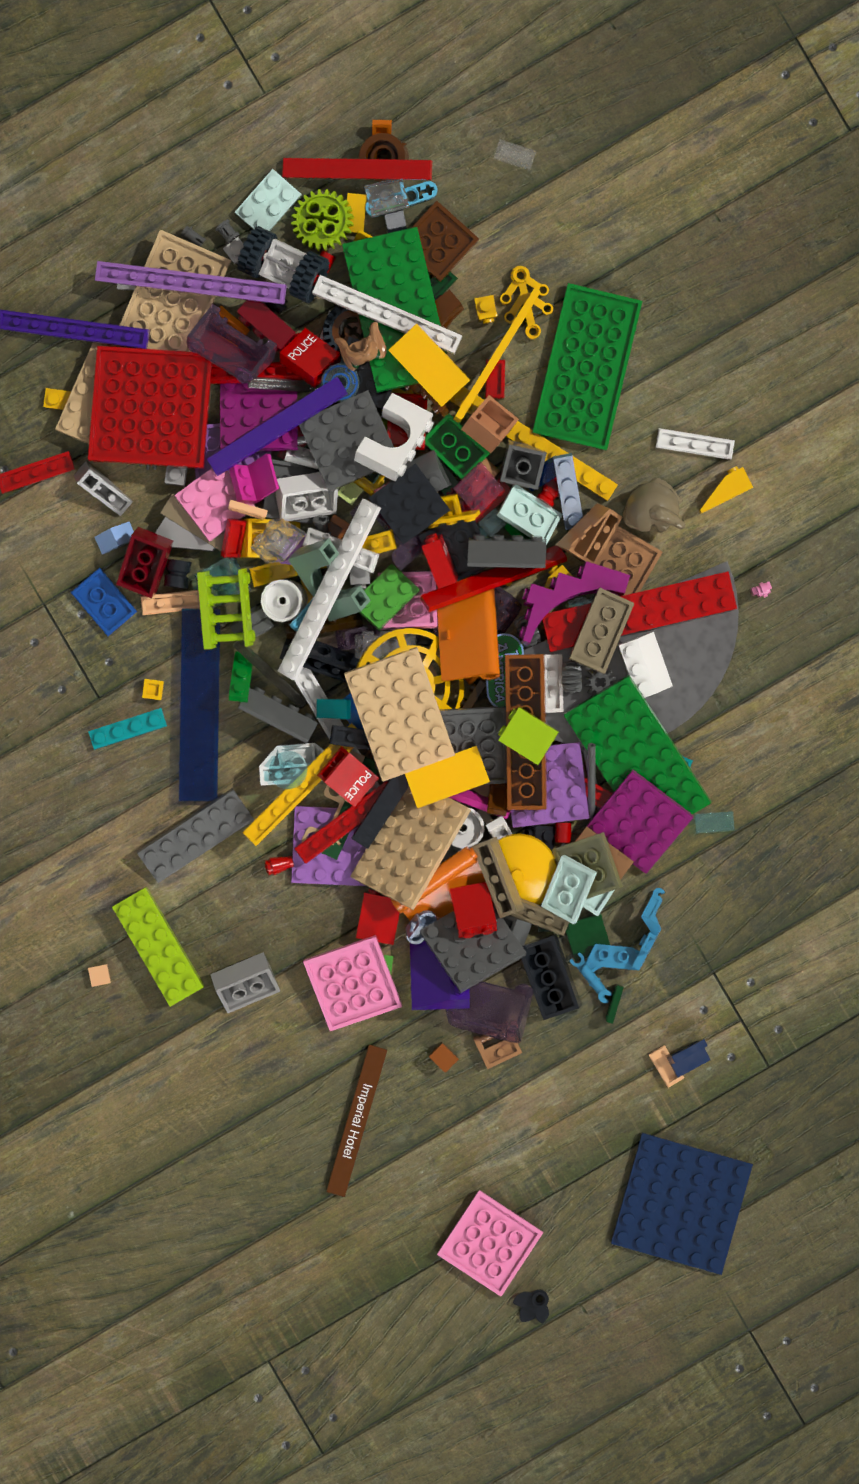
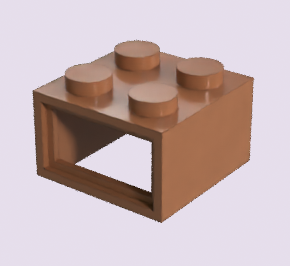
M489 395L470 416L461 430L492 453L519 419Z

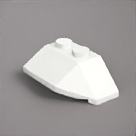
M316 743L276 746L259 766L261 786L291 784L324 750Z

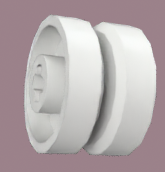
M287 579L271 582L265 587L261 595V605L265 614L274 621L280 622L294 620L305 608L308 601L306 591L302 585L294 580ZM283 597L286 599V603H285V604H283V601H284V600L282 599Z
M470 808L471 811L462 825V828L467 830L465 832L459 830L450 846L452 850L460 851L466 846L470 849L481 841L485 830L484 821L474 809Z

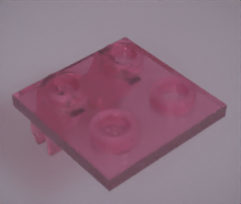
M479 462L455 487L451 488L452 492H447L446 495L458 494V497L464 500L462 502L463 506H460L461 512L479 509L481 513L504 489L482 462Z

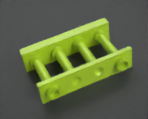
M247 568L239 569L238 575L212 577L210 571L198 572L197 579L204 650L216 648L218 642L244 640L245 647L253 645L255 631L252 630L248 589L250 574L247 572ZM239 583L240 594L214 596L211 592V587L214 584ZM241 602V614L216 615L213 613V606L215 604ZM243 621L244 633H215L216 623Z

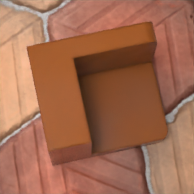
M334 514L328 524L331 536L342 540L350 524Z
M443 1042L429 1054V1057L444 1072H447L459 1060Z

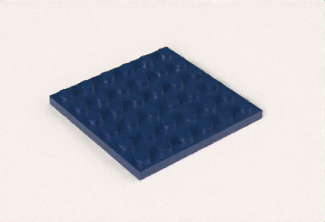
M642 1132L611 1244L722 1275L753 1164Z

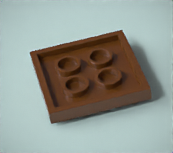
M438 201L412 227L418 228L427 270L439 282L452 271L479 241V238Z

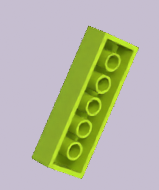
M147 887L112 907L170 1007L204 987L202 980Z

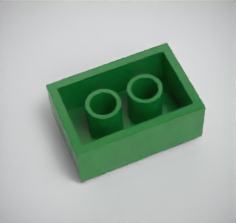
M448 414L425 437V446L430 451L435 450L439 460L464 482L490 453L461 430L463 426L453 420L454 418Z

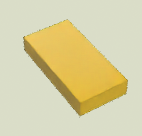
M347 193L348 206L352 208L350 213L354 216L350 220L354 226L348 227L351 233H357L359 230L364 232L366 194Z

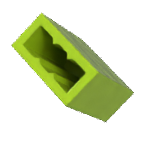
M521 707L517 710L513 709L508 717L511 720L508 726L503 725L498 733L500 736L498 741L539 765L559 731Z

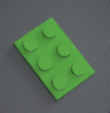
M391 564L364 590L371 601L359 613L380 631L419 592V588Z

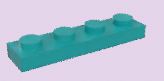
M162 708L88 731L95 750L166 727L167 723Z

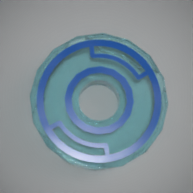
M341 363L327 368L322 376L321 386L336 377L344 378L346 381L344 387L348 394L336 402H343L354 397L359 389L360 382L357 372L350 370L345 364Z

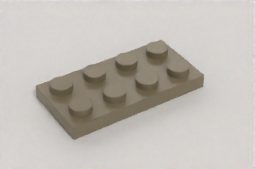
M598 588L569 659L601 674H605L634 603L602 588Z

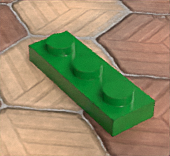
M235 651L229 701L248 702L254 653Z

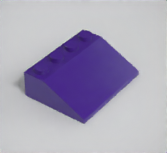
M423 941L420 944L410 943L412 1010L470 1008L469 989L462 993L459 992L426 942Z

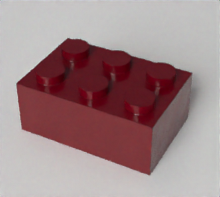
M246 300L237 310L239 321L246 327L250 325L253 328V333L260 340L265 338L268 341L267 346L275 353L277 351L280 352L296 335L292 328L260 301Z
M137 527L131 535L116 585L152 599L158 591L174 540Z

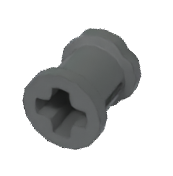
M229 219L223 221L215 228V231L219 232L225 239L226 245L240 235L229 224Z
M325 515L314 517L313 524L315 529L331 535L328 527L330 518Z

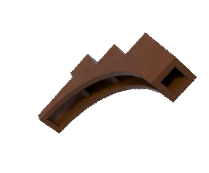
M450 289L435 300L441 327L447 329L464 308ZM420 383L404 387L407 391L411 389L414 394L419 392L425 401L429 399L432 403L430 407L436 414L440 413L445 417L450 413L446 405L444 404L441 407Z

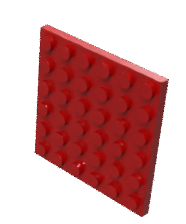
M97 346L88 461L204 469L213 354Z

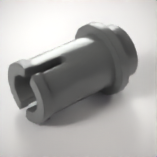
M186 226L180 234L183 236L182 239H187L189 242L201 247L206 239L192 230V226Z

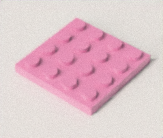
M376 935L303 960L330 1031L402 1007L400 997Z
M479 1190L437 1255L499 1296H502L542 1236L543 1231Z

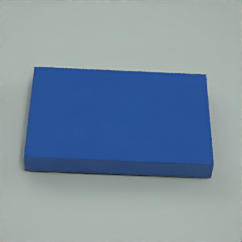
M101 568L96 570L71 592L107 636H110L137 613L136 609Z

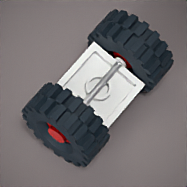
M260 226L255 227L251 234L247 236V240L240 250L241 254L238 256L237 269L254 278L263 276L278 284H285L291 296L306 303L312 302L314 297L316 298V295H313L312 292L319 276L327 277L329 260L312 251L306 254L277 240L276 234Z

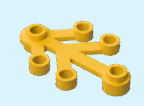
M517 266L512 270V282L506 292L500 296V302L508 305L511 302L512 294L519 286L520 295L510 311L504 316V320L509 324L514 322L519 309L525 304L531 294L527 290V285L538 290L541 287H545L547 292L544 294L540 293V296H546L549 292L548 286L532 279L529 270L524 266ZM517 273H523L524 278L518 279ZM504 295H507L509 297L508 302H504L502 300V297ZM539 298L533 304L540 308L545 315H550L553 312V306ZM550 306L551 311L545 312L544 307ZM531 307L526 316L528 326L526 327L525 334L529 339L533 340L540 336L541 329L535 324ZM508 314L513 315L514 319L512 321L507 320L506 316ZM533 328L537 331V333L535 335H531L529 333V330Z

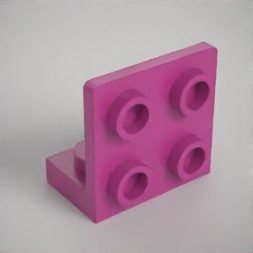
M270 454L263 455L249 465H235L229 469L237 502L256 504L279 489Z

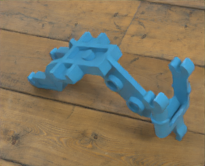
M656 888L653 891V895L641 916L650 933L648 936L644 934L639 945L642 946L640 951L632 947L595 944L586 962L581 953H578V956L581 958L580 963H575L573 959H570L571 964L578 968L588 981L589 986L598 994V999L602 1003H608L609 1000L605 998V995L612 996L613 993L605 988L600 981L601 979L594 972L602 967L640 971L661 931L656 912L663 901L658 896L659 893H665L663 889Z

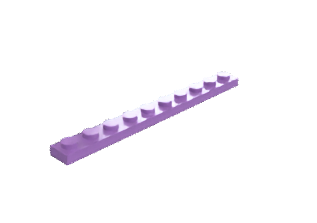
M97 261L95 281L276 304L285 303L287 288L285 284Z

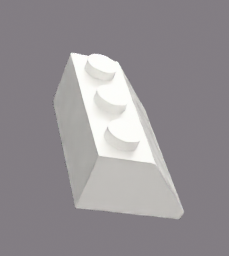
M320 472L277 479L279 489L276 491V499L281 522L336 514L338 489L329 492Z
M654 632L617 644L627 674L631 676L644 698L673 686Z

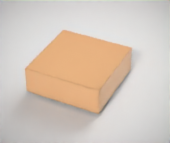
M107 964L88 968L92 987L111 983Z

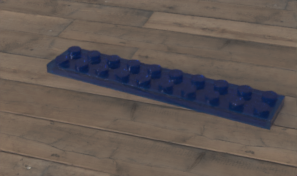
M182 609L179 801H213L218 798L220 642L216 644V648L204 650L200 609ZM213 609V613L221 615V609ZM216 623L215 633L220 634L221 623Z

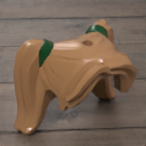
M377 321L371 324L369 336L348 345L343 338H335V343L340 348L345 365L352 371L367 361L384 358L387 352Z

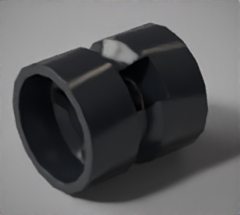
M168 559L166 570L169 573L165 575L164 586L188 589L189 578L187 574L191 571L192 562Z

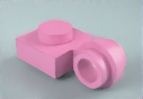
M761 582L758 586L751 588L750 591L752 596L757 595L758 598L762 596L765 598L771 593L770 589L772 587L770 582Z

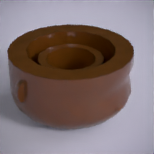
M377 133L363 143L359 152V159H378L381 152L389 150L392 154V159L409 160V153L406 147L407 144L399 138L387 133ZM373 179V180L378 181V182H381V183H391V182H394V181H395V182L398 181V180Z

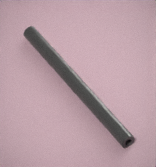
M594 743L588 744V823L595 816L596 745Z

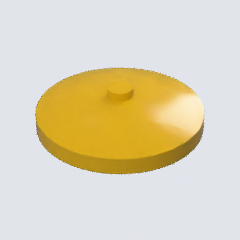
M510 834L498 839L520 898L538 905L541 904L557 868L553 853L545 843L530 835Z

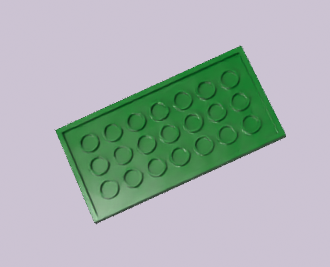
M417 227L342 244L352 289L441 326ZM359 314L363 336L366 338L369 336L371 324L376 321ZM378 322L379 331L385 342L387 352L384 358L370 361L377 393L418 384L419 382L389 351L405 333Z
M568 283L532 433L607 451L643 301Z
M630 675L564 713L566 720L587 752L589 743L596 745L595 764L613 791L618 788L633 769L691 814L711 804V799Z

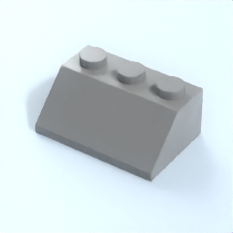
M264 952L210 974L215 990L227 1013L280 992Z

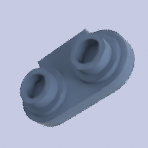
M422 911L419 915L416 913L406 926V937L411 944L422 943L424 939L420 935L419 930L437 921L432 911Z

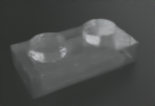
M499 140L494 159L531 170L536 151Z

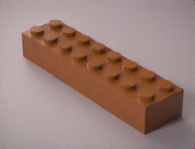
M545 654L505 655L506 727L511 721L508 717L512 710H517L519 707L546 723ZM507 746V810H546L547 752L540 764L537 765Z

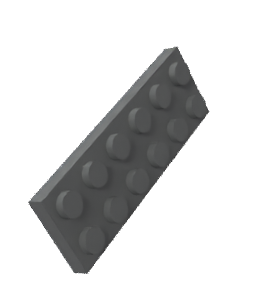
M231 788L137 850V854L159 883L252 822L254 818L235 790Z

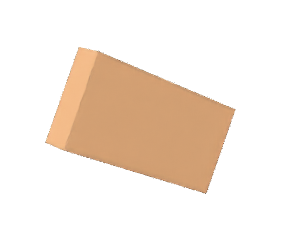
M230 500L227 508L228 510L262 520L266 518L268 510Z
M665 1045L648 1054L668 1088L684 1079L683 1075L679 1078L676 1077L667 1059L670 1053Z

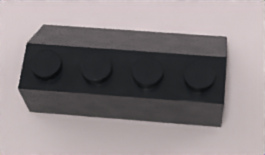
M557 933L523 945L522 947L526 951V955L521 959L543 1021L579 1009L582 1003Z

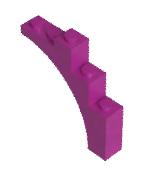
M586 561L583 566H579L577 577L579 578L560 572L556 577H552L549 586L552 590L531 584L529 588H525L522 599H525L524 606L531 608H527L524 616L527 622L525 627L522 626L519 633V638H522L520 644L528 646L542 619L553 608L564 601L581 595L596 594L598 588H602L617 596H623L630 575Z

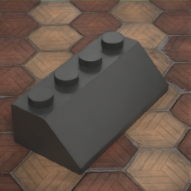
M481 534L473 535V538H469L467 566L545 568L547 539H542V536H531V539H523L521 535H513L512 538H504V535H492V538H485V535Z
M256 686L254 689L250 688L248 702H241L238 707L239 709L305 743L309 742L318 725V722L315 721L316 717L308 713L305 716L298 713L299 708L291 704L287 707L281 704V699L273 695L271 698L265 696V691Z

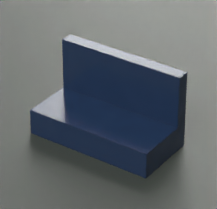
M700 1039L667 1057L677 1078L710 1061L705 1047L708 1046L705 1039Z

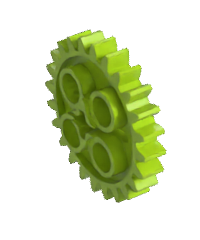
M318 189L317 195L311 191L310 198L304 195L305 201H298L300 208L294 207L297 214H292V218L296 221L291 222L293 227H296L293 229V232L298 234L297 239L302 240L304 246L308 244L310 249L315 246L317 251H320L321 247L327 251L328 246L335 249V243L341 246L340 239L347 240L345 233H351L348 227L354 226L353 222L350 221L354 216L350 213L352 208L348 206V201H343L342 195L337 197L336 191H333L330 195L328 189L325 190L324 194ZM319 207L316 213H311L312 208ZM338 209L335 215H329L331 210ZM315 225V230L307 231L309 226ZM330 227L335 228L334 231H333V233H331V234H327V233H326V231H327L328 228H330Z

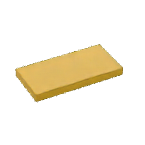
M418 323L389 349L391 354L441 407L470 381L466 374Z
M477 746L455 753V756L405 773L417 808L490 782Z

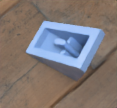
M126 522L112 527L94 538L103 555L128 544L134 530L130 522Z

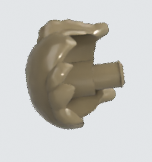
M653 478L649 483L636 488L628 498L623 511L624 522L628 527L640 531H650L652 525L656 527L659 533L665 532L672 525L678 529L685 528V523L678 516L679 504L683 500L665 480Z

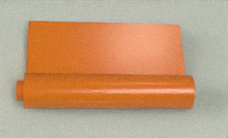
M491 589L437 609L441 681L446 682L480 676L485 680L499 678L495 590Z
M466 846L442 862L414 910L391 899L393 905L398 912H403L410 921L416 913L419 915L422 911L426 910L432 911L437 920L451 913L453 907L450 898V888L486 882L477 860L478 855L472 847L469 849Z

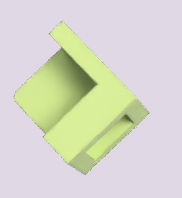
M352 482L341 487L338 491V496L350 505H353L364 490Z

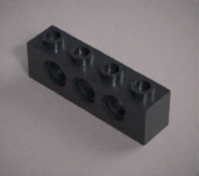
M286 638L279 659H284L293 639ZM315 641L303 667L347 683L344 673L356 669L361 657Z

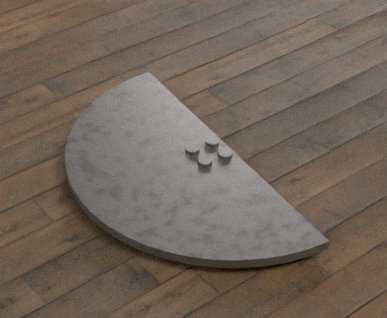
M728 561L680 582L729 571L737 609L623 635L619 639L618 644L654 632L673 686L645 697L667 733L689 720L703 707L722 681L730 664L737 638L739 610L735 582ZM546 640L525 649L524 654H562L563 664L564 662L572 661L569 659L573 647L549 652ZM616 646L606 673L609 670L613 672L608 676L609 678L616 677V680L610 681V684H614L628 676L618 646ZM582 665V690L575 693L564 692L563 690L564 712L546 713V724L559 731L554 740L566 744L580 742V746L585 748L564 716L565 712L594 696L595 690L591 694L587 693L592 687H584V684L590 683L589 680L584 679V676L592 677L588 670H591L594 674L596 672ZM597 677L595 679L597 682L595 683L596 687L599 685L603 687L605 685L603 683L605 681L604 678L599 679Z

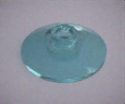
M293 751L279 753L273 758L269 767L271 780L275 785L283 789H293L301 785L308 771L305 759ZM290 766V770L285 772L284 767Z

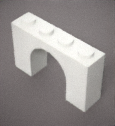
M392 393L383 407L381 417L403 428L408 435V441L402 446L389 448L364 437L356 450L354 461L396 481L399 476L402 477L405 473L406 463L413 460L416 454L414 450L417 446L421 447L425 439V432H430L434 422H432L433 413Z

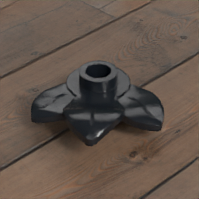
M537 1289L532 1293L524 1291L514 1298L513 1303L521 1307V1322H528L536 1318L543 1324L549 1316V1309L547 1307L549 1296L544 1290ZM538 1295L543 1297L541 1302L536 1301Z

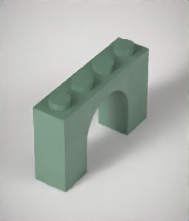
M328 538L297 549L288 559L313 597L324 578L320 568L330 565L339 555V552ZM361 585L347 590H340L327 618L329 621H333L361 612L371 600Z

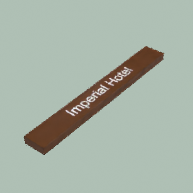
M369 1044L326 1191L328 1193L342 1197L346 1195L388 1049Z

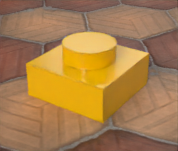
M144 679L142 698L162 700L164 681Z

